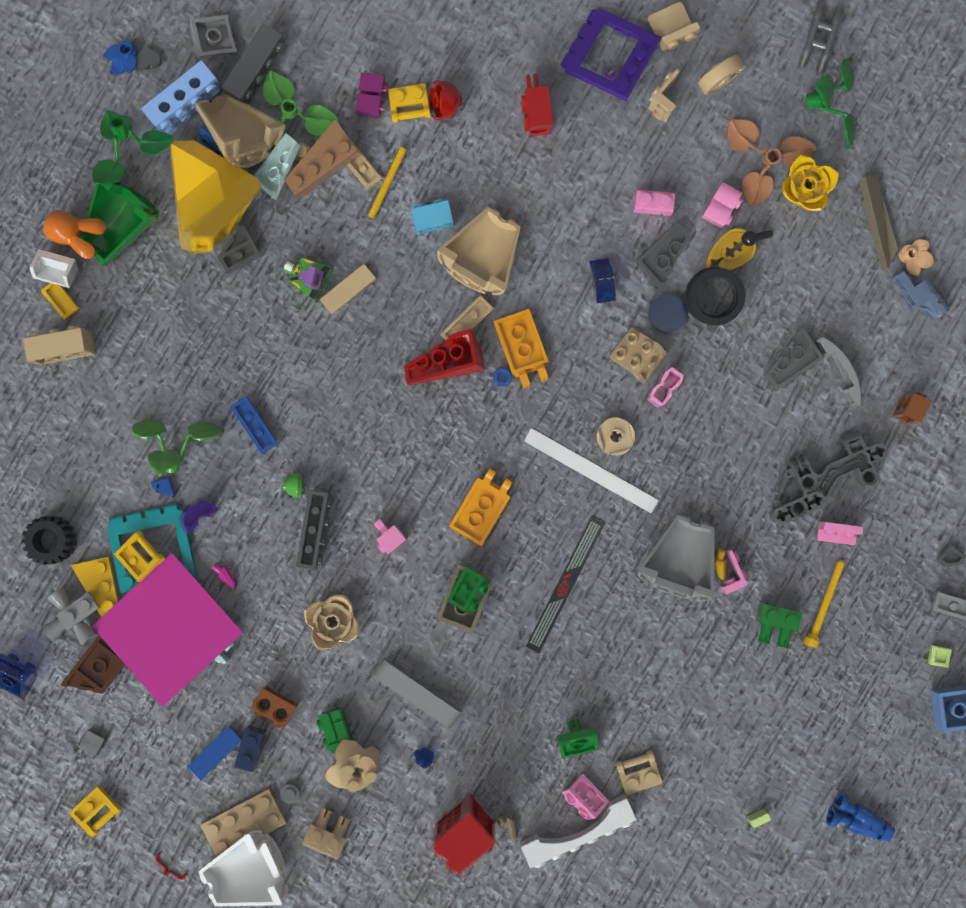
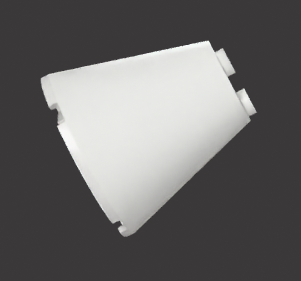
M262 830L249 832L199 871L201 881L209 885L208 895L214 906L281 905L286 897L287 884H284V876L287 875L283 856L273 838L269 834H262Z

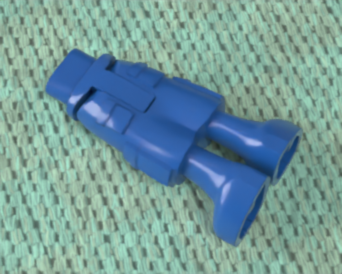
M843 792L834 798L833 805L842 811L846 810L852 813V815L848 816L836 808L830 807L826 817L827 825L836 827L841 822L846 824L847 830L855 834H863L879 841H891L895 828L889 826L887 821H884L869 808L861 804H851L849 796Z

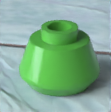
M302 473L290 474L287 476V479L283 480V490H286L288 495L296 498L303 496L304 476Z

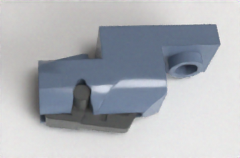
M904 271L892 277L912 309L922 305V309L932 320L950 310L939 285H933L928 279H925L914 286L911 276Z

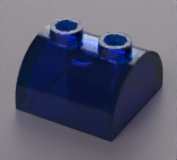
M0 653V688L24 700L37 677L35 665L30 662H26L25 665L22 664L15 654L10 653L7 656Z

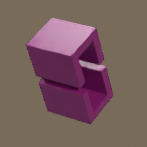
M361 72L360 93H358L356 113L358 116L380 119V114L384 113L385 101H382L383 94H387L388 83L385 82L383 75Z

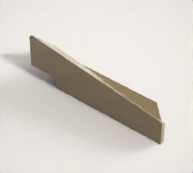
M878 175L865 176L858 181L864 198L862 204L882 271L890 267L898 246L883 196L880 193Z

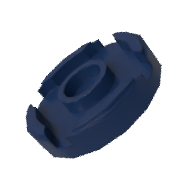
M665 294L659 296L652 302L649 308L650 322L655 329L661 332L677 331L684 325L687 318L685 303L675 295Z

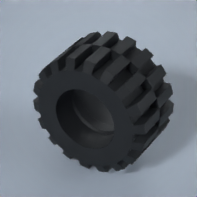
M44 516L32 520V524L26 526L28 530L23 531L22 535L25 536V539H21V543H25L23 551H28L26 556L33 558L32 561L35 563L40 562L41 565L63 562L64 559H68L70 557L69 553H73L75 550L72 547L77 544V541H74V537H77V535L72 533L74 527L68 525L69 521L55 516ZM47 529L54 531L57 536V546L51 552L43 547L41 541L42 535Z

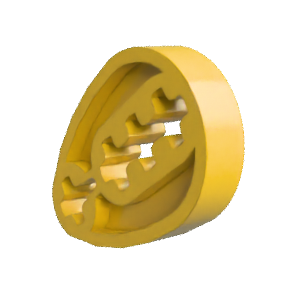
M732 229L726 232L712 247L705 262V268L710 267L712 264L711 260L715 262L722 259L717 267L730 271L735 270L751 260L756 251V243L753 246L742 245L740 252L736 250L732 253L733 257H727L725 255L726 249L731 250L734 247L733 243L738 245L742 241V235L746 232L744 229Z

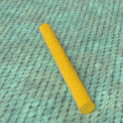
M399 148L370 209L368 216L375 219L407 151L405 148Z

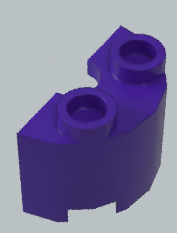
M195 501L188 504L180 515L183 531L189 533L199 525L198 518L200 516L209 517L219 508L205 501Z

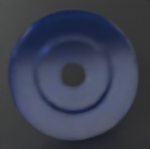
M426 747L421 750L417 749L414 752L416 764L424 769L429 767L434 759V752Z

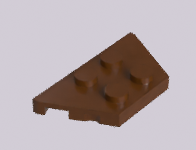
M98 635L61 685L103 694L124 668L125 664L102 637Z

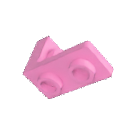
M731 549L725 551L737 579L731 577L723 581L724 584L720 588L724 594H729L747 586L745 580H748L744 569H740L738 562H740L738 554Z

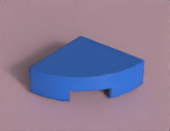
M171 477L151 482L152 487L160 494L165 496L176 495Z

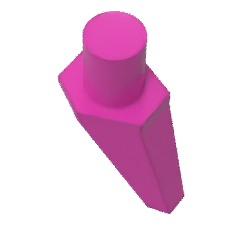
M215 563L211 570L218 573V578L234 590L236 581L226 565L221 567Z

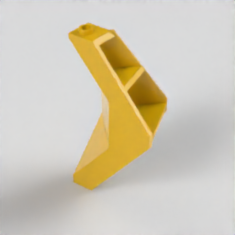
M194 140L172 142L171 168L181 249L192 253L210 252L237 229V224L254 196L261 190L260 181L255 176L233 166L225 158Z

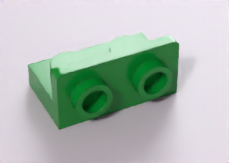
M465 567L447 601L464 612L473 614L479 608L483 595L488 592L491 580L471 568Z

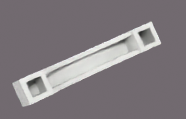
M625 794L611 800L602 816L592 825L578 833L561 838H540L536 834L521 841V849L529 867L539 868L550 859L557 860L561 858L565 852H574L585 843L592 844L596 842L600 836H609L622 826L623 828L631 826L636 818Z

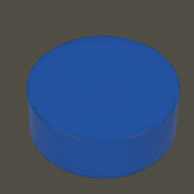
M498 368L494 372L493 381L497 386L506 387L511 383L512 374L507 368Z

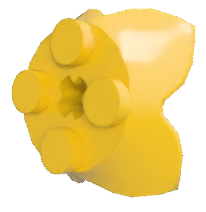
M800 155L790 167L789 176L783 182L782 192L790 202L802 206L804 209L821 211L828 203V193L837 185L839 172L831 166H817L811 157ZM806 181L807 184L810 183L812 185L809 189L804 186Z

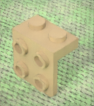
M677 2L648 16V23L653 33L662 37L659 44L662 52L667 49L672 50L685 41L690 42L694 40L700 30L698 22L691 23L681 2Z
M678 68L675 72L670 71L663 84L657 86L649 99L651 103L648 109L653 112L656 119L659 121L663 120L665 123L671 117L676 105L664 95L675 83L680 73Z

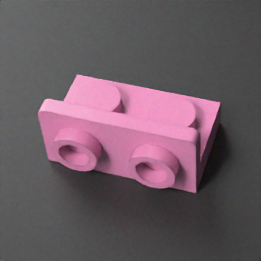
M819 521L817 540L855 545L857 534H863V527Z
M580 774L569 788L562 791L565 795V800L579 810L578 813L581 817L588 820L595 819L610 802L584 774Z

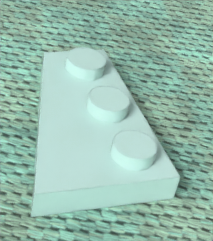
M285 133L254 174L259 179L261 188L275 200L301 146L287 133Z

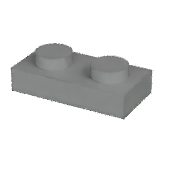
M935 592L930 610L966 620V600Z

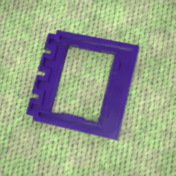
M593 9L586 19V23H584L579 31L578 38H575L568 50L569 53L565 55L560 65L565 68V73L627 102L660 44L662 37L603 9L599 11ZM604 24L614 28L615 31L638 40L615 82L580 66Z

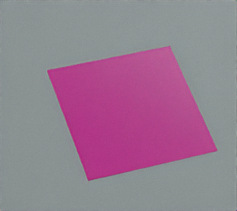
M172 552L165 558L162 564L158 565L142 582H139L92 625L95 631L162 707L243 633Z

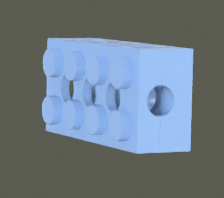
M201 60L143 106L141 110L160 132L171 135L180 124L186 123L191 119V115L197 111L196 102L206 99L210 101L220 96L223 89L216 77Z

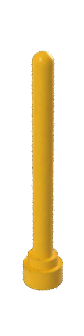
M839 560L835 566L810 634L808 633L807 637L805 636L803 644L818 649L820 643L818 635L845 565L843 560Z

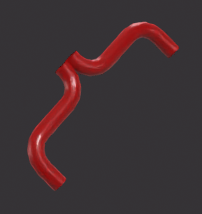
M159 852L156 855L155 860L164 868L163 873L165 875L172 874L179 880H183L188 875L185 873L180 877L173 871H167V867L158 860L161 853Z

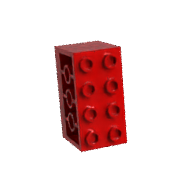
M471 794L435 823L432 849L437 856H442L447 861L445 863L447 868L452 873L455 871L458 876L496 844L495 822Z

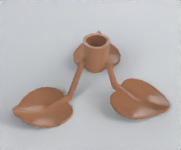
M731 119L727 127V139L732 149L743 153L750 146L752 149L763 152L762 160L766 166L760 174L757 172L747 174L741 183L742 193L750 206H756L764 202L773 190V179L770 176H763L766 170L770 168V165L778 163L783 156V163L790 168L800 155L810 157L815 151L816 146L807 139L791 136L781 142L780 149L782 153L776 148L766 150L752 144L759 137L758 128L753 122Z

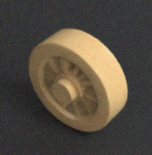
M733 55L713 66L699 80L698 85L705 95H710L734 80L743 72L746 65L739 55Z

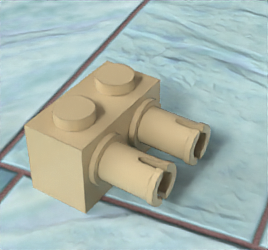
M321 808L316 823L310 824L302 845L338 860L346 841L343 836L351 820L346 818L344 824L341 825L344 817L339 815L333 832H328L326 827L333 812L328 810L324 818L326 809Z

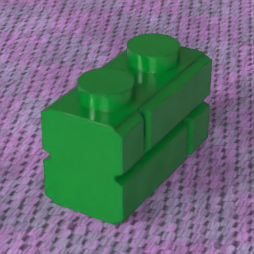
M342 706L319 715L317 724L319 730L324 731L325 738H323L325 748L330 749L331 753L336 752L342 739L353 740Z

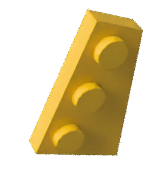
M110 557L71 565L85 591L90 592L100 605L97 611L101 617L120 601Z

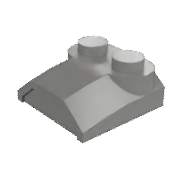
M229 15L190 19L191 35L198 59L207 61L216 56L237 53L229 24Z

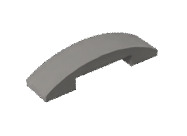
M824 337L815 340L823 357L831 354L849 387L844 389L843 392L851 406L860 405L861 391L859 381L848 358L835 344Z

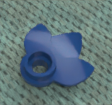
M124 41L120 45H112L105 51L103 57L112 61L111 75H120L125 70L128 73H132L137 65L135 57L137 55V47L133 42Z

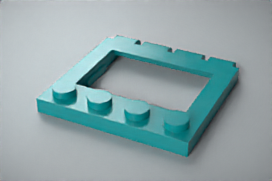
M178 503L163 506L164 513H162L161 507L146 509L145 518L142 511L126 514L127 522H125L124 515L109 518L110 525L107 526L121 593L129 592L139 582L114 555L123 545L120 535L175 523L177 540L182 556L180 562L193 577H197L189 534L183 531L180 523V515L183 509L179 510Z

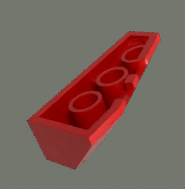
M467 329L453 333L448 337L449 339L435 345L434 349L425 355H420L405 365L407 385L484 371L483 353L473 330Z

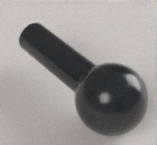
M771 230L759 233L746 231L742 235L741 240L745 246H753L758 240L771 238L773 232Z

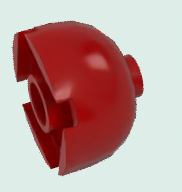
M433 81L432 84H435V87L430 88L429 107L430 110L434 109L435 115L431 116L434 120L450 119L455 116L459 107H461L462 96L459 95L458 89L448 81Z

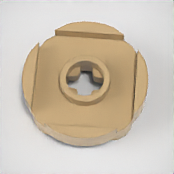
M619 417L609 418L598 427L596 434L597 444L606 454L612 456L625 454L630 450L635 441V431L626 420ZM613 431L621 435L618 438V442L610 438L613 435Z

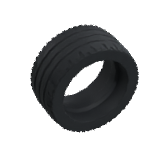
M720 267L705 268L696 273L689 281L685 291L686 306L691 315L702 323L713 326L726 324L734 320L743 309L745 303L743 283L735 273L728 269ZM713 277L726 280L733 290V300L729 309L719 315H708L703 312L698 306L696 299L697 290L705 280Z

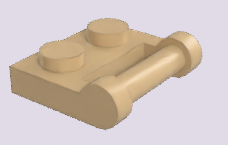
M652 750L623 762L621 760L615 762L626 795L662 784ZM647 761L650 763L649 766L628 773L624 772L626 768Z

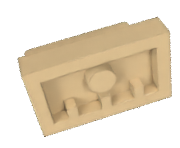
M631 328L612 352L610 359L633 373L638 381L645 384L667 353L660 344L636 329Z

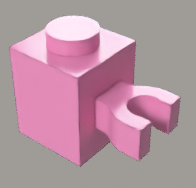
M381 519L374 523L375 527L382 534L376 539L378 542L376 545L382 553L387 552V554H390L407 540L396 525L388 529Z

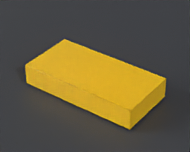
M49 283L40 290L63 320L67 321L80 310V307L63 286Z

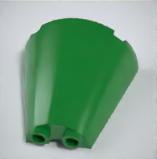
M119 181L109 185L96 184L87 218H97L104 221L106 231L101 235L82 232L81 239L95 248V257L104 266H108L116 256L160 216L159 210L147 198L132 188L128 189L126 186L120 185L121 182Z

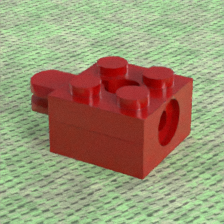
M535 73L533 74L534 88H532L530 74L525 75L527 88L524 95L521 96V111L525 113L523 120L524 132L528 131L529 137L550 135L553 119L548 86L539 87L538 74Z

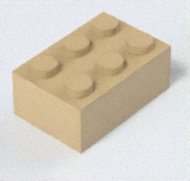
M79 326L67 327L68 330L66 331L54 329L49 330L48 334L41 335V333L29 334L28 338H23L27 362L43 365L96 355L92 332L85 330V328H79Z

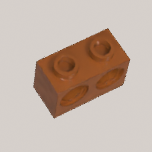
M920 392L902 395L892 416L907 424L922 423L932 401L926 399L927 396Z
M265 685L251 709L255 710L254 713L257 716L269 718L273 725L285 728L299 704ZM268 699L270 707H264L261 700ZM279 708L286 710V717H281L278 714Z

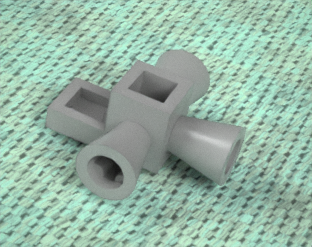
M64 587L55 591L47 598L61 611L56 615L58 619L42 626L44 633L50 640L55 641L65 629L67 631L74 629L80 645L85 644L97 635L84 622L89 618V615L100 608V605L90 592H87L72 604Z

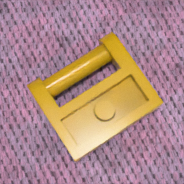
M425 83L388 89L393 123L418 117L431 118ZM423 105V109L397 113V109Z
M141 530L134 533L114 553L138 582H142L158 565L165 561V557L153 548ZM137 542L153 558L150 562L134 546Z
M98 785L69 814L89 836L94 837L104 824L115 814L118 815L122 811V807ZM106 805L109 810L93 825L90 824L88 821Z

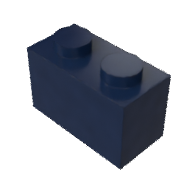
M249 725L244 729L234 765L235 768L254 772L258 765L267 730Z

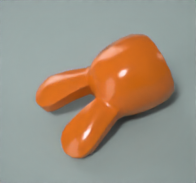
M62 210L52 211L44 223V234L50 241L62 245H70L85 259L93 258L96 250L91 244L80 238L82 232L101 235L106 231V224L100 219H78Z

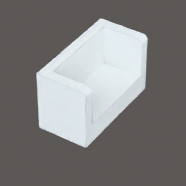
M38 249L30 265V271L34 279L70 288L78 272L76 260L73 258Z

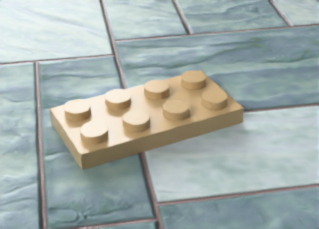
M268 788L201 823L200 826L213 852L218 857L249 832L262 830V834H267L285 825L287 820L271 789Z

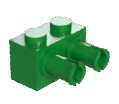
M760 602L756 621L761 624L758 642L770 644L772 630L776 626L780 629L776 646L789 649L791 633L799 631L802 612Z

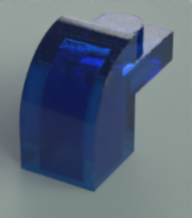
M609 259L589 261L596 303L616 301L614 274Z

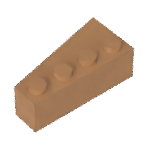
M335 119L284 181L300 200L357 159L361 154Z

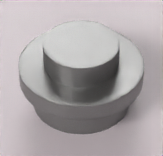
M286 784L280 791L282 801L287 804L296 802L300 795L298 787L294 784Z

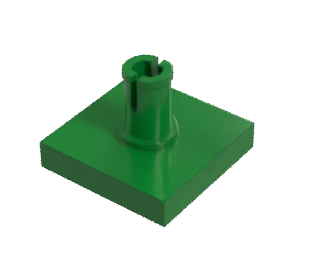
M574 719L575 728L572 720L568 721L567 725L570 733L557 735L561 757L566 758L599 750L596 728L581 730L578 719Z

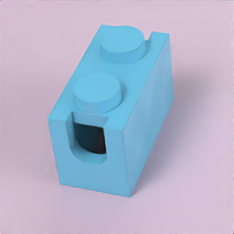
M437 199L433 201V204L425 205V203H421L411 209L417 235L454 226L448 200Z

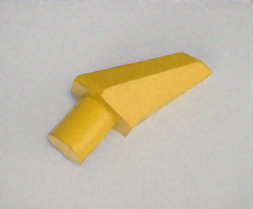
M718 549L717 555L714 556V565L718 577L725 580L727 560L724 559L726 551Z

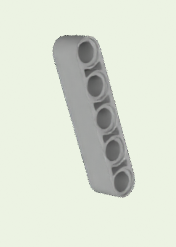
M385 658L373 674L382 683L448 728L453 726L461 714V710Z

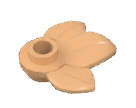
M915 240L912 244L903 246L899 251L900 260L906 263L907 272L912 276L918 277L921 268H930L934 265L933 256L927 252L930 246L927 240Z

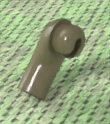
M499 814L496 818V824L507 828L509 839L518 838L515 820L506 814Z

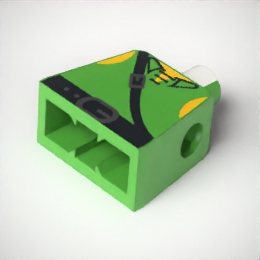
M301 258L298 265L288 260L284 266V271L292 275L289 282L314 302L318 300L333 272L331 267L305 258ZM309 266L323 271L319 290L305 286V281L299 279L300 271L307 272Z

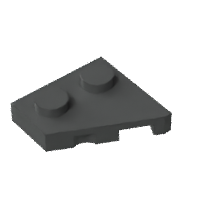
M244 223L240 224L236 234L230 238L226 248L222 249L218 255L227 274L262 257Z

